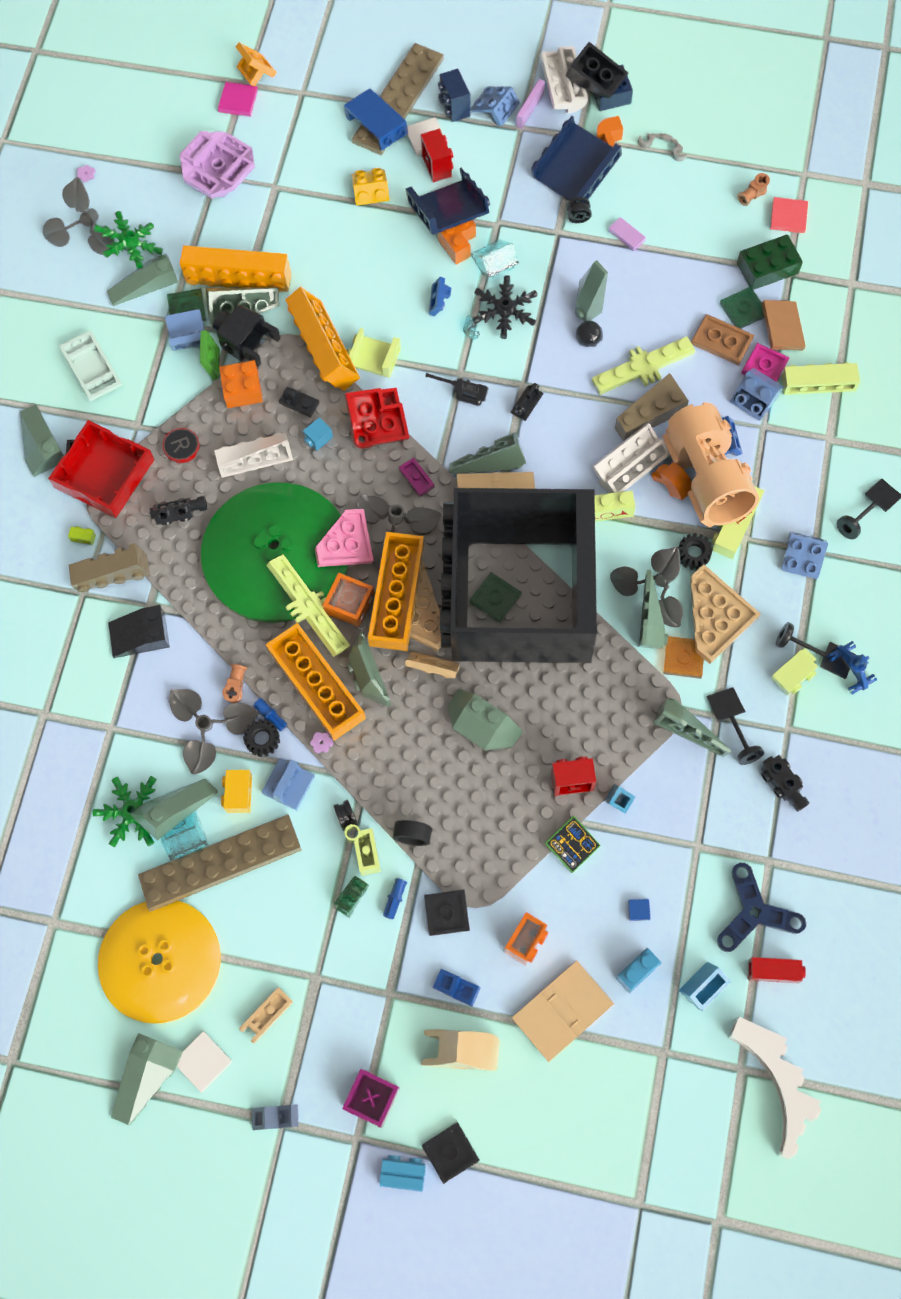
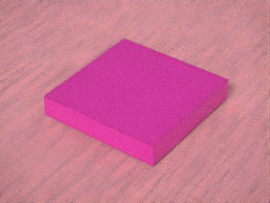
M225 82L218 111L220 113L251 117L258 87Z
M757 343L741 374L746 375L749 370L755 368L777 382L790 357Z

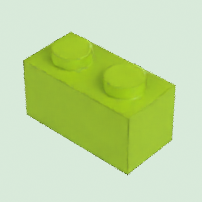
M71 526L68 534L71 542L93 545L96 537L92 529H83L79 526Z

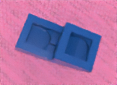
M443 969L440 970L432 987L473 1007L481 989L480 986Z

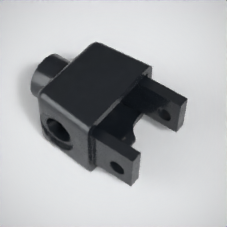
M237 305L231 314L226 311L219 312L213 322V328L217 331L221 348L241 362L244 359L247 361L255 360L257 367L261 365L259 354L254 352V350L261 345L260 342L263 336L266 335L276 342L281 339L278 328L265 322L263 315L242 305Z

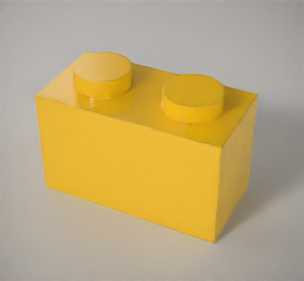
M226 770V776L222 777V787L225 788V793L221 796V807H224L227 813H251L253 775L250 770Z

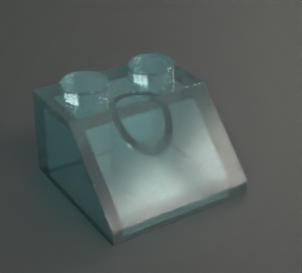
M501 239L471 253V257L482 275L490 278L498 276L499 272L503 270H512L515 268L514 265L519 263L513 243Z
M194 811L161 837V843L170 861L180 859L186 854L199 851L208 845L197 811Z

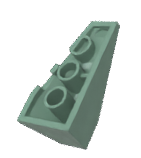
M164 254L143 264L142 268L136 269L107 290V293L114 307L176 284L178 280L168 255Z
M666 698L661 703L653 724L722 757L730 753L731 750L689 710L680 705L679 701Z

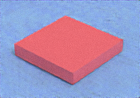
M774 197L770 229L805 233L808 201Z

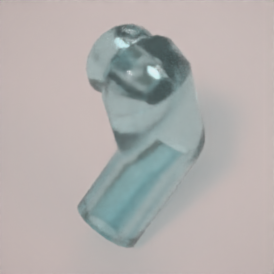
M468 315L466 316L463 332L469 338L476 340L479 338L480 332L473 326V316Z

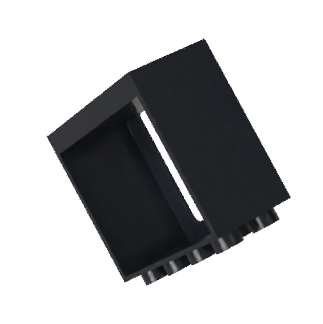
M454 488V502H443L442 609H440L441 648H451L452 661L591 663L597 636L595 489ZM472 544L570 545L572 547V629L467 627L469 547Z

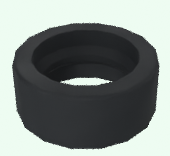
M398 820L394 825L393 839L403 844L426 846L430 844L432 827L417 821Z

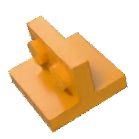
M240 42L237 43L235 48L242 55V58L236 67L249 84L255 86L263 73L274 78L277 72L264 55Z

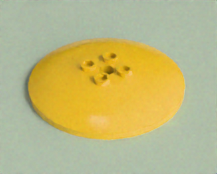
M146 901L120 915L105 934L98 956L100 984L111 1004L129 1018L151 1024L168 1023L178 1020L197 1009L214 988L221 965L219 940L207 918L197 909L184 902L176 901L151 912L147 908ZM155 954H161L163 957L159 965H154L152 962Z

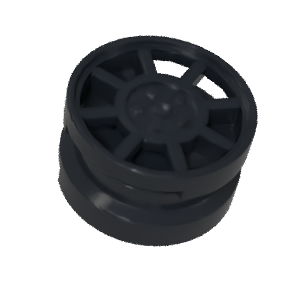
M577 197L567 203V215L571 223H584L592 217L590 201L587 198Z
M348 799L343 801V804L339 805L337 803L333 805L343 831L349 825L354 824L358 826Z

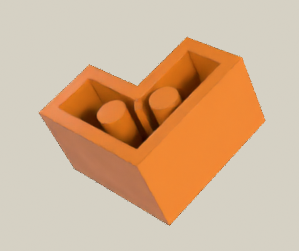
M473 220L437 233L439 243L455 265L471 257L468 241L476 237V224Z

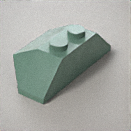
M364 631L359 633L348 655L350 663H347L350 674L354 673L356 680L353 682L357 692L361 690L363 697L389 707L391 706L390 698Z
M458 689L448 703L452 729L484 751L512 748L523 733L508 715L474 693Z

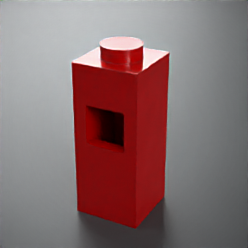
M751 957L748 960L749 981L799 984L806 977V967L803 966L802 960Z

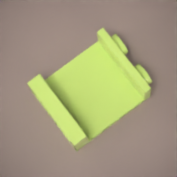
M360 328L358 334L354 335L353 347L348 350V354L356 369L390 378L401 350V340L393 337L392 343H387L365 337L364 329Z

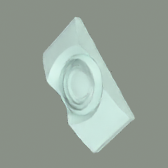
M91 330L59 345L90 402L122 386L121 381Z

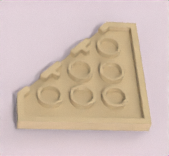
M422 561L410 638L439 651L441 647L440 610L426 572L424 561Z
M703 564L690 578L695 652L707 663L711 664L759 618L761 613Z

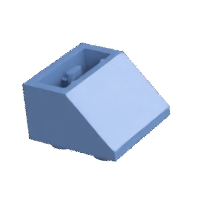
M753 368L746 373L730 402L760 421L775 403L784 386Z

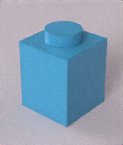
M320 417L303 430L304 442L316 451L333 438L332 429Z
M614 784L604 801L626 814L636 796Z

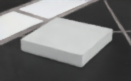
M436 117L407 126V137L416 157L422 155L421 134L440 128L444 135Z
M203 1031L183 1051L177 1067L203 1093L233 1061Z

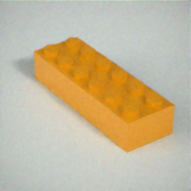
M183 245L180 258V266L187 284L207 285L210 287H276L279 289V292H289L292 273L287 254Z
M300 286L285 299L288 305L287 309L294 317V324L301 331L300 336L306 342V348L314 358L313 363L320 370V377L325 382H330L335 388L338 387L345 391L359 380L360 376L322 301Z
M386 532L368 634V642L371 647L408 651L425 547L424 536Z
M298 623L265 644L270 655L333 741L366 719L362 708Z

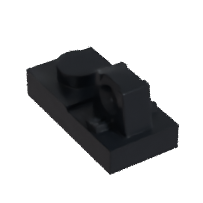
M286 387L279 399V404L311 418L319 405V400Z

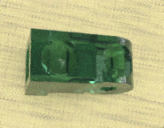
M354 876L334 902V909L350 918L354 913V909L361 901L360 899L366 893L369 884Z

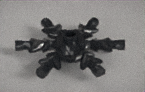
M505 275L503 277V284H499L502 290L499 291L502 295L500 299H496L495 293L492 296L488 289L486 293L479 288H476L474 292L477 296L482 297L479 301H488V305L494 304L495 307L494 309L486 308L487 311H479L478 313L481 315L473 317V322L477 324L484 320V323H487L490 317L494 319L495 315L499 314L501 319L497 322L501 323L497 326L496 330L501 329V339H507V329L512 330L509 325L512 322L508 319L511 315H515V320L519 318L522 325L527 322L534 326L537 320L529 317L532 315L531 313H522L524 309H516L517 305L524 306L523 303H532L530 299L538 297L537 291L534 290L526 294V291H523L520 297L517 294L516 299L512 300L509 296L513 294L510 291L513 289L514 284L510 285L509 275Z

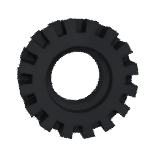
M693 533V536L688 534L687 537L684 536L678 549L680 563H684L685 568L690 566L691 570L694 567L698 570L703 564H708L713 547H711L712 543L711 541L708 542L707 537L703 539L702 534L698 537L697 533ZM697 546L701 549L702 554L699 557H692L688 553V548Z
M258 719V722L254 720L251 726L249 724L246 726L247 730H244L245 736H243L245 746L253 755L256 756L257 754L258 757L265 755L266 757L269 756L268 753L271 752L273 754L274 749L279 747L280 735L272 722L269 723L266 719L264 721ZM261 731L269 734V740L263 745H259L254 741L255 735Z

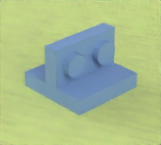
M279 758L261 793L297 811L315 775L300 768L299 764L293 760L287 762Z

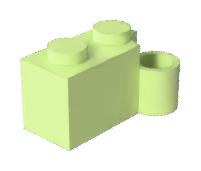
M806 648L800 650L775 672L771 679L787 696L791 692L795 694L803 687L801 685L802 682L805 680L810 681L817 674L815 670L818 666L814 663L817 659Z
M357 825L347 826L344 834L348 842L355 844L361 876L381 872L373 829L360 831ZM351 830L358 831V835L355 838L348 837V833Z

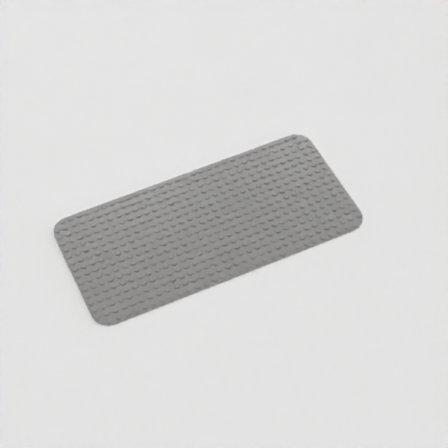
M294 334L280 335L281 339L278 342L269 339L254 350V352L259 354L261 365L257 367L263 402L227 408L220 377L138 443L150 449L155 460L118 517L114 518L86 504L87 512L93 522L117 548L126 550L129 549L130 544L136 543L147 554L150 576H146L148 581L229 666L230 664H237L247 667V670L244 672L243 681L259 698H263L269 706L276 709V713L287 723V728L392 839L394 825L398 820L417 821L432 827L429 845L414 846L395 842L442 892L465 889L467 907L475 909L491 906L510 892L551 852L544 843L572 816H575L582 823L604 802L614 784L620 786L674 734L653 724V721L661 703L666 698L675 699L682 705L680 694L663 674L597 613V636L591 663L452 661L451 648L440 647L439 651H436L411 638L408 651L369 646L390 698L391 706L387 707L363 697L361 690L357 692L353 682L356 680L354 673L350 674L347 663H350L348 655L360 632L364 631L368 642L374 596L360 627L329 616L350 644L347 650L335 657L332 656L306 619L298 623L362 708L366 717L364 721L333 741V745L329 747L327 753L323 751L315 753L313 746L310 744L311 740L314 739V734L316 732L322 734L328 732L275 662L265 645L295 625L296 621L265 623L250 620L232 612L216 598L205 579L201 564V544L210 520L217 510L236 494L256 485L274 482L293 483L310 488L328 499L341 515L345 510L357 509L359 494L377 496L384 499L388 504V509L392 505H400L403 507L406 517L408 511L416 507L436 510L441 513V517L436 527L430 533H415L411 529V523L407 524L404 518L401 524L395 526L394 533L424 536L425 547L422 561H424L426 572L440 610L442 609L443 502H454V488L458 487L457 479L410 434L408 440L379 444L364 449L357 448L353 444L351 437V424L344 395L345 393L363 390L356 383L343 391L338 387L335 388L330 382H325L320 377V370L313 363L314 358L308 352L307 344L301 336ZM286 387L319 400V405L311 418L279 404V399ZM320 417L332 429L333 438L316 451L304 442L303 430ZM174 429H189L199 439L200 449L196 453V457L189 462L176 463V461H171L163 451L164 438ZM277 433H286L293 458L292 461L222 478L214 450L224 446H234L240 442L254 441L257 438L270 437ZM362 437L358 438L360 442H364ZM413 457L435 484V488L421 497L417 495L398 468ZM199 496H205L208 510L194 511L193 518L188 521L180 522L178 520L173 521L169 525H156L155 519H151L149 508H153L155 504L175 501L180 498H190L191 500L197 499ZM388 516L384 520L380 518L375 524L367 523L371 549L378 544H384L386 532H391L392 524L389 523ZM272 542L269 548L276 549L279 543ZM472 544L469 547L467 627L572 629V588L526 544ZM373 562L372 564L349 565L346 576L373 586L374 593L376 594L379 570ZM410 652H417L460 663L455 678H445L439 674L425 673L423 670L408 667L405 665V661L409 658ZM458 689L478 695L514 721L523 733L512 748L484 751L452 729L448 703ZM581 756H587L588 759L593 758L597 781L594 791L554 796L551 769L552 764L556 763V760L567 759L568 761H573Z

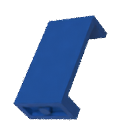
M371 88L344 105L346 118L349 121L356 118L378 139L381 151L408 134L406 120Z

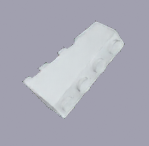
M277 433L270 437L257 438L254 441L240 442L234 446H224L214 450L222 478L293 460L286 433Z

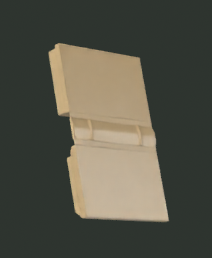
M534 472L457 474V487L535 489Z
M576 961L518 1011L512 1019L549 1063L611 1008L614 1003L581 964Z

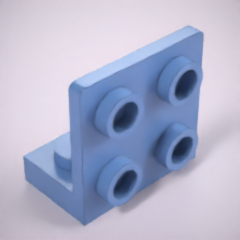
M488 86L483 90L481 96L475 100L471 111L490 112L497 126H503L520 102L512 87Z
M199 309L165 316L170 337L169 344L172 351L200 346V332L204 330Z
M789 531V542L781 570L818 579L828 547V541Z

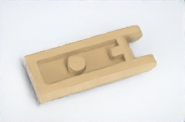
M410 652L409 658L405 661V665L408 667L423 670L425 673L439 674L445 678H455L460 663L417 652Z
M278 987L245 1021L239 1030L243 1032L249 1027L256 1034L251 1039V1042L255 1044L293 1004V1001Z

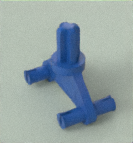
M853 641L844 646L839 645L835 651L827 654L831 662L838 657L844 658L853 672L857 683L848 688L852 695L860 690L868 689V685L877 681V677L871 680V678L875 677L874 674L867 678L865 675V669L869 664L868 660L870 657L868 655L865 657L864 654L854 655L850 652L856 648V644Z

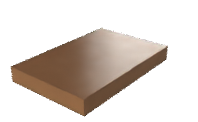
M764 300L761 304L770 348L774 350L803 351L806 345L796 301Z
M706 314L691 343L695 347L739 366L755 335Z

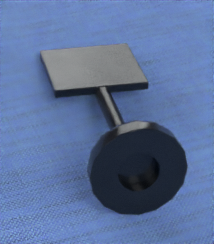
M883 478L865 493L873 501L872 504L856 518L844 515L837 520V529L847 539H856L860 535L861 526L859 521L876 505L884 512H887L901 499V494Z
M787 622L782 627L775 645L777 647L783 648L789 641L799 644L823 656L820 664L821 668L843 679L847 678L850 668L844 658L838 657L831 662L830 658L827 657V654L835 651L839 645L829 642L824 652L793 637L794 625Z
M734 687L708 695L707 700L718 722L730 718L744 747V750L737 756L738 763L740 765H747L760 759L764 755L763 748L758 745L748 746L734 717L746 712Z

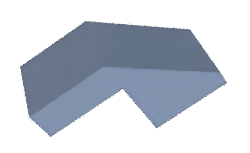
M298 1104L252 1108V1131L299 1127Z

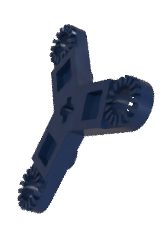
M740 862L733 867L731 875L743 910L717 937V945L720 950L732 952L758 925L792 934H799L805 930L807 921L800 913L763 903L753 870L749 864ZM738 868L746 869L748 873L746 878L738 877ZM752 907H755L756 910H760L758 918H756L755 915L750 914V912L753 910ZM792 918L800 920L801 927L799 929L791 927L790 921ZM724 936L732 938L733 945L731 947H726L722 944Z

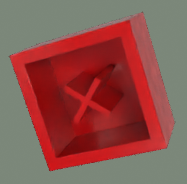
M440 128L421 134L422 158L433 183L452 177V169H454L451 159L454 158L451 148H448L447 137L445 134H442Z
M581 756L573 761H568L567 759L556 760V763L552 764L551 769L554 796L594 791L597 781L593 758L588 759L587 756Z

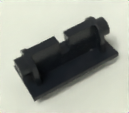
M533 383V385L527 386L510 413L524 421L528 419L544 394L539 391V385Z

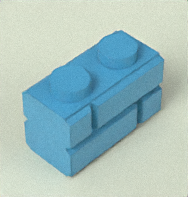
M647 947L616 976V979L630 994L662 962Z
M388 1155V1159L382 1160L379 1186L423 1192L426 1164H422V1159L410 1157L409 1162L400 1161L401 1156Z

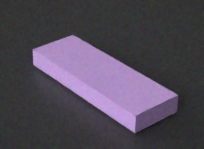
M538 80L516 116V126L518 128H523L544 94L545 81Z

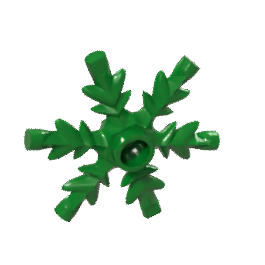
M121 211L115 212L117 219L114 222L122 233H117L114 228L112 231L106 225L104 226L105 228L97 224L95 225V232L103 233V237L117 238L119 242H112L113 245H106L109 248L103 252L106 258L110 257L113 253L118 256L119 250L121 252L123 250L129 251L127 253L131 254L129 260L135 261L136 268H142L143 264L140 260H144L136 247H141L143 251L146 249L150 254H153L154 251L162 255L163 248L155 247V243H147V240L143 242L139 240V237L146 238L145 235H151L149 230L154 228L151 222L144 227L142 224H139L138 229L135 228L134 232L128 230L130 226H127L128 219L124 220Z
M150 776L146 784L141 782L140 792L136 791L138 797L132 800L129 798L131 791L127 793L128 783L122 785L119 777L113 778L111 781L116 790H112V793L119 796L116 800L123 801V806L117 808L113 804L112 808L107 804H103L104 809H93L92 811L93 817L104 816L103 821L112 816V820L117 816H121L123 819L122 823L115 824L118 828L110 832L114 836L108 844L115 848L120 838L122 841H125V831L129 832L128 825L134 823L136 825L134 832L138 831V841L144 838L148 847L152 846L155 842L150 834L129 812L131 809L135 808L136 810L143 805L144 800L150 799L148 795L156 791V789H152V786L157 779Z

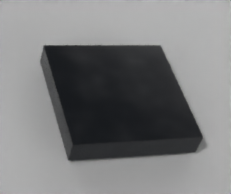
M465 889L424 895L429 936L470 931Z
M458 1122L421 1145L443 1184L480 1161Z

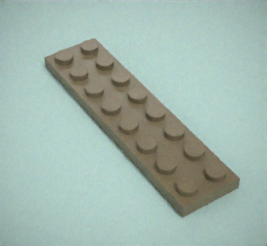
M414 43L380 97L400 116L406 119L444 60V54ZM361 124L352 138V143L382 156L385 149L383 151L380 150L378 139Z
M287 814L142 872L138 876L147 908L151 912L300 852L302 848L291 818Z

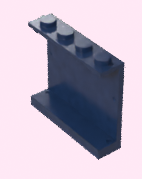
M571 116L569 120L563 123L560 132L553 136L551 144L542 151L539 160L533 163L531 167L532 176L568 201L577 197H584L589 200L622 156V148L617 143L612 147L575 123L574 116Z
M462 167L459 168L461 181L427 194L418 196L412 186L405 188L409 205L432 235L490 213L488 207L490 206V200L488 196L483 194L482 189L477 187L475 180H472L469 173H466Z

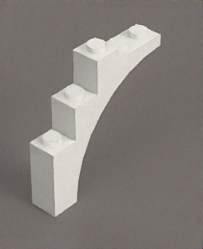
M737 1017L728 1038L743 1046L755 1056L774 1083L783 1116L782 1141L778 1156L784 1159H791V1156L795 1157L798 1150L797 1139L805 1131L806 1124L804 1120L814 1122V1119H818L822 1109L819 1106L821 1101L797 1090V1087L800 1088L803 1084L805 1076L802 1073L804 1069L780 1059V1056L783 1057L786 1053L788 1045L785 1042L787 1038L746 1019Z

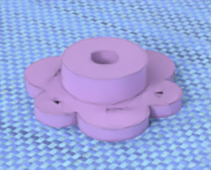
M89 165L79 167L77 169V177L82 182H88L90 179H94L96 170L93 167H89Z
M316 732L313 736L314 739L310 742L315 753H321L322 751L327 753L329 747L333 745V740L329 738L328 733Z

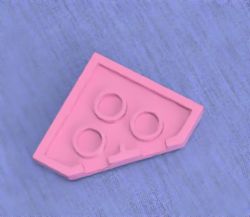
M364 509L345 510L314 550L318 567L372 564L374 559Z

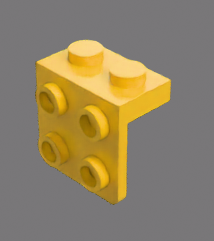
M373 168L371 171L357 170L351 174L356 205L390 201L384 169Z

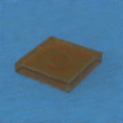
M668 636V642L665 647L663 674L702 679L704 659L695 652V639Z

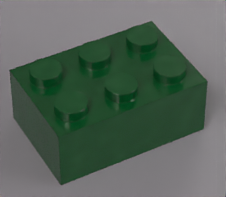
M788 234L741 250L737 260V265L751 291L799 274L803 264V260Z

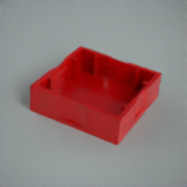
M87 420L75 438L72 447L62 457L48 479L55 489L107 515L117 518L155 459L150 449L129 439L119 437L110 430Z

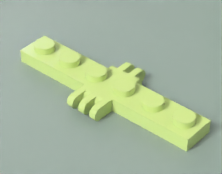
M687 336L649 353L646 350L642 351L639 346L635 347V351L633 349L629 350L631 356L629 357V362L592 377V383L599 395L640 378L644 386H648V380L652 384L655 382V378L657 381L662 379L658 371L659 369L695 354V348Z
M284 555L269 561L267 567L293 601L285 608L288 611L293 608L295 609L290 614L292 617L297 614L299 615L295 619L296 623L306 619L333 657L347 650L350 644L323 609L322 605L326 597L321 600L320 598L324 593L322 591L317 594L314 591L311 592Z

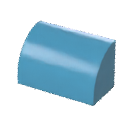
M706 962L679 991L692 1005L703 1011L731 981L718 966Z

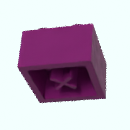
M360 1068L342 1109L383 1128L400 1087Z

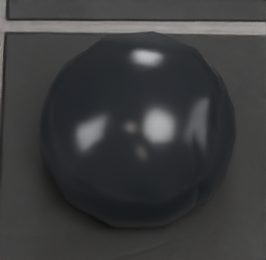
M592 320L585 321L578 326L576 339L584 347H596L600 341H603V330L597 322Z

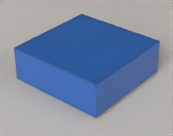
M649 899L628 900L630 921L651 920Z

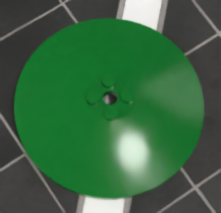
M265 483L236 494L217 510L203 536L201 564L211 591L224 606L244 618L265 623L295 620L299 615L297 614L292 617L290 614L295 609L293 608L288 611L285 608L293 601L269 570L267 564L269 561L284 555L311 592L314 591L317 594L322 591L324 595L320 600L327 597L338 573L346 575L349 565L318 567L314 549L338 521L341 514L328 499L318 492L293 483ZM272 542L279 543L276 549L269 548Z

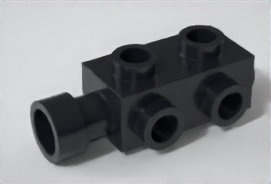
M199 496L194 500L180 498L175 501L161 502L160 504L153 505V508H149L151 519H155L156 525H169L173 521L178 520L185 522L193 518L194 511L208 510L205 496Z
M780 755L775 758L770 756L762 762L764 765L761 768V776L765 782H771L774 786L773 792L777 798H783L784 801L790 799L793 803L792 806L797 812L810 804L806 796L803 797L800 793L804 787L801 778L797 774L794 775L790 769L789 762L785 758L782 759ZM774 765H777L780 770H775ZM787 781L791 783V787L787 786Z

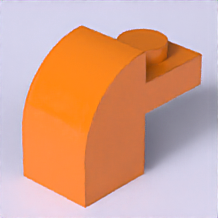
M619 115L602 120L597 127L596 137L612 147L615 145V141H620L623 137L624 128Z
M674 462L670 465L663 464L651 474L654 481L666 485L670 496L683 500L688 496V492L692 490V481L689 475Z

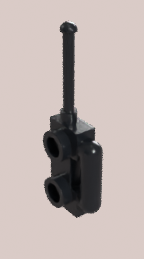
M429 373L425 374L426 378L429 377L455 386L454 393H456V399L475 406H480L482 401H486L489 387L472 383L468 379L465 381L461 377L460 379L457 378V381H452ZM465 392H466V393H470V394H473V395H476V396H475V398H474V397L467 396V395H464V394H465Z

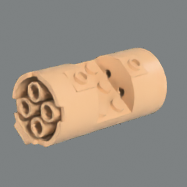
M703 402L702 405L695 407L691 404L680 409L669 419L666 434L662 437L673 462L684 470L688 467L694 468L697 473L691 483L692 490L688 492V495L700 522L711 528L714 525L730 524L742 519L756 507L759 495L752 483L753 479L750 475L751 468L746 462L742 463L738 459H727L724 455L731 445L732 435L729 431L731 429L729 423L725 419L722 420L717 407L711 403Z

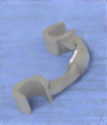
M647 133L648 141L645 142L639 135L638 144L640 147L648 148L652 146L655 138H662L664 141L675 144V148L672 149L674 160L681 162L686 159V153L683 155L677 154L683 152V147L675 138H672L673 136L666 133Z

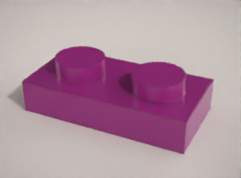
M414 457L398 467L401 474L419 497L435 488V484Z

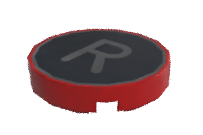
M185 428L174 429L166 435L163 441L165 455L171 461H176V463L191 461L196 457V453L200 449L199 439L196 434Z

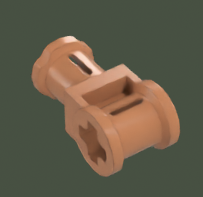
M766 173L757 174L755 179L749 183L748 188L737 194L739 202L743 206H748L752 199L756 200L758 197L765 195L768 189L767 186L770 183V177Z
M230 664L229 679L227 678L222 695L230 703H238L243 697L242 688L244 683L242 681L247 667ZM234 690L237 693L236 696H229V692Z

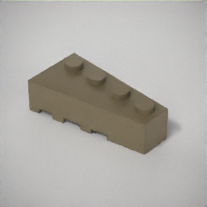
M669 373L616 418L615 430L622 441H625L645 424L650 423L651 427L654 428L668 421L677 411L688 406L689 400Z
M136 543L129 545V549L123 550V548H118L114 550V554L103 553L98 555L96 560L88 558L69 564L71 586L79 592H87L91 588H105L109 584H123L127 580H142L144 577L150 576L147 554Z

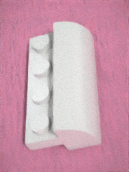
M559 46L557 51L541 52L540 59L553 109H566L567 114L574 113L586 105L588 96L586 89L579 87L565 76L570 65L577 57L575 47Z
M648 423L595 463L592 468L600 479L598 483L608 494L624 492L667 458L670 453L664 440L658 438L650 423Z

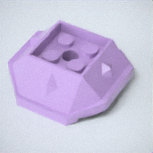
M200 131L180 153L184 182L211 199L215 197L225 198L255 168L252 147L227 132L208 133V131Z

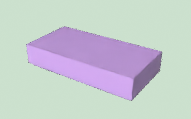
M621 217L608 230L633 251L646 240L642 233Z

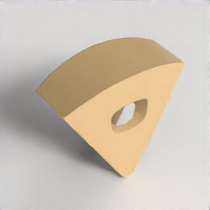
M424 1030V1035L427 1037L439 1039L438 1057L425 1058L421 1061V1066L486 1071L498 1070L500 1039L496 1035L476 1031Z

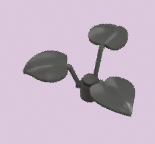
M76 177L63 188L62 198L68 207L75 208L77 212H83L80 215V219L65 227L60 218H51L43 226V236L51 244L63 247L70 240L68 229L79 223L85 226L91 225L89 232L92 235L88 237V244L94 252L103 255V252L109 249L106 245H113L112 242H115V240L110 239V237H103V233L93 230L99 215L95 209L88 208L90 204L88 193L80 178Z
M359 494L357 500V509H364L367 523L375 524L380 518L384 520L388 516V521L392 524L391 532L393 533L395 526L401 524L404 518L407 524L411 523V529L415 533L427 534L436 527L441 517L440 512L424 507L410 509L406 517L402 506L395 504L388 509L387 502L377 496ZM378 544L372 549L373 564L378 570H380L384 544Z
M678 547L656 551L651 557V566L658 573L653 576L656 585L664 587L660 596L661 600H658L663 622L670 627H680L683 616L681 603L672 596L664 598L667 589H669L668 584L674 581L680 571ZM628 566L616 568L610 574V580L615 589L624 596L634 595L638 591L637 584L645 583V579L638 581L637 571Z
M189 689L170 690L169 704L173 715L183 722L189 721L194 716L196 718L195 725L201 731L202 742L192 740L185 745L183 750L184 761L191 774L194 775L207 770L216 758L215 746L211 743H205V732L210 731L214 723H227L226 727L229 732L240 735L244 734V730H247L246 726L248 724L251 726L252 721L258 715V711L248 704L232 703L223 710L225 720L211 719L207 715H198L196 713L202 707V700L197 692Z

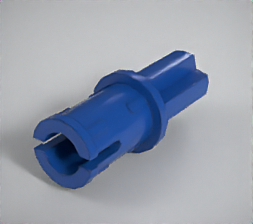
M263 698L258 699L254 703L253 707L262 714L264 720L272 722L279 731H283L287 727V723L276 713V709L269 706Z
M395 878L391 893L387 895L389 899L383 913L385 918L392 920L395 918L399 904L403 901L401 898L407 881Z

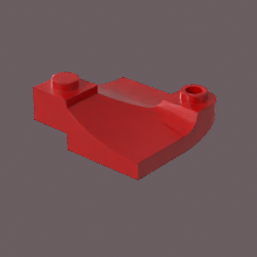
M397 387L345 393L344 396L351 424V437L353 444L357 448H370L375 445L404 441L410 438ZM362 437L364 442H360L358 438Z

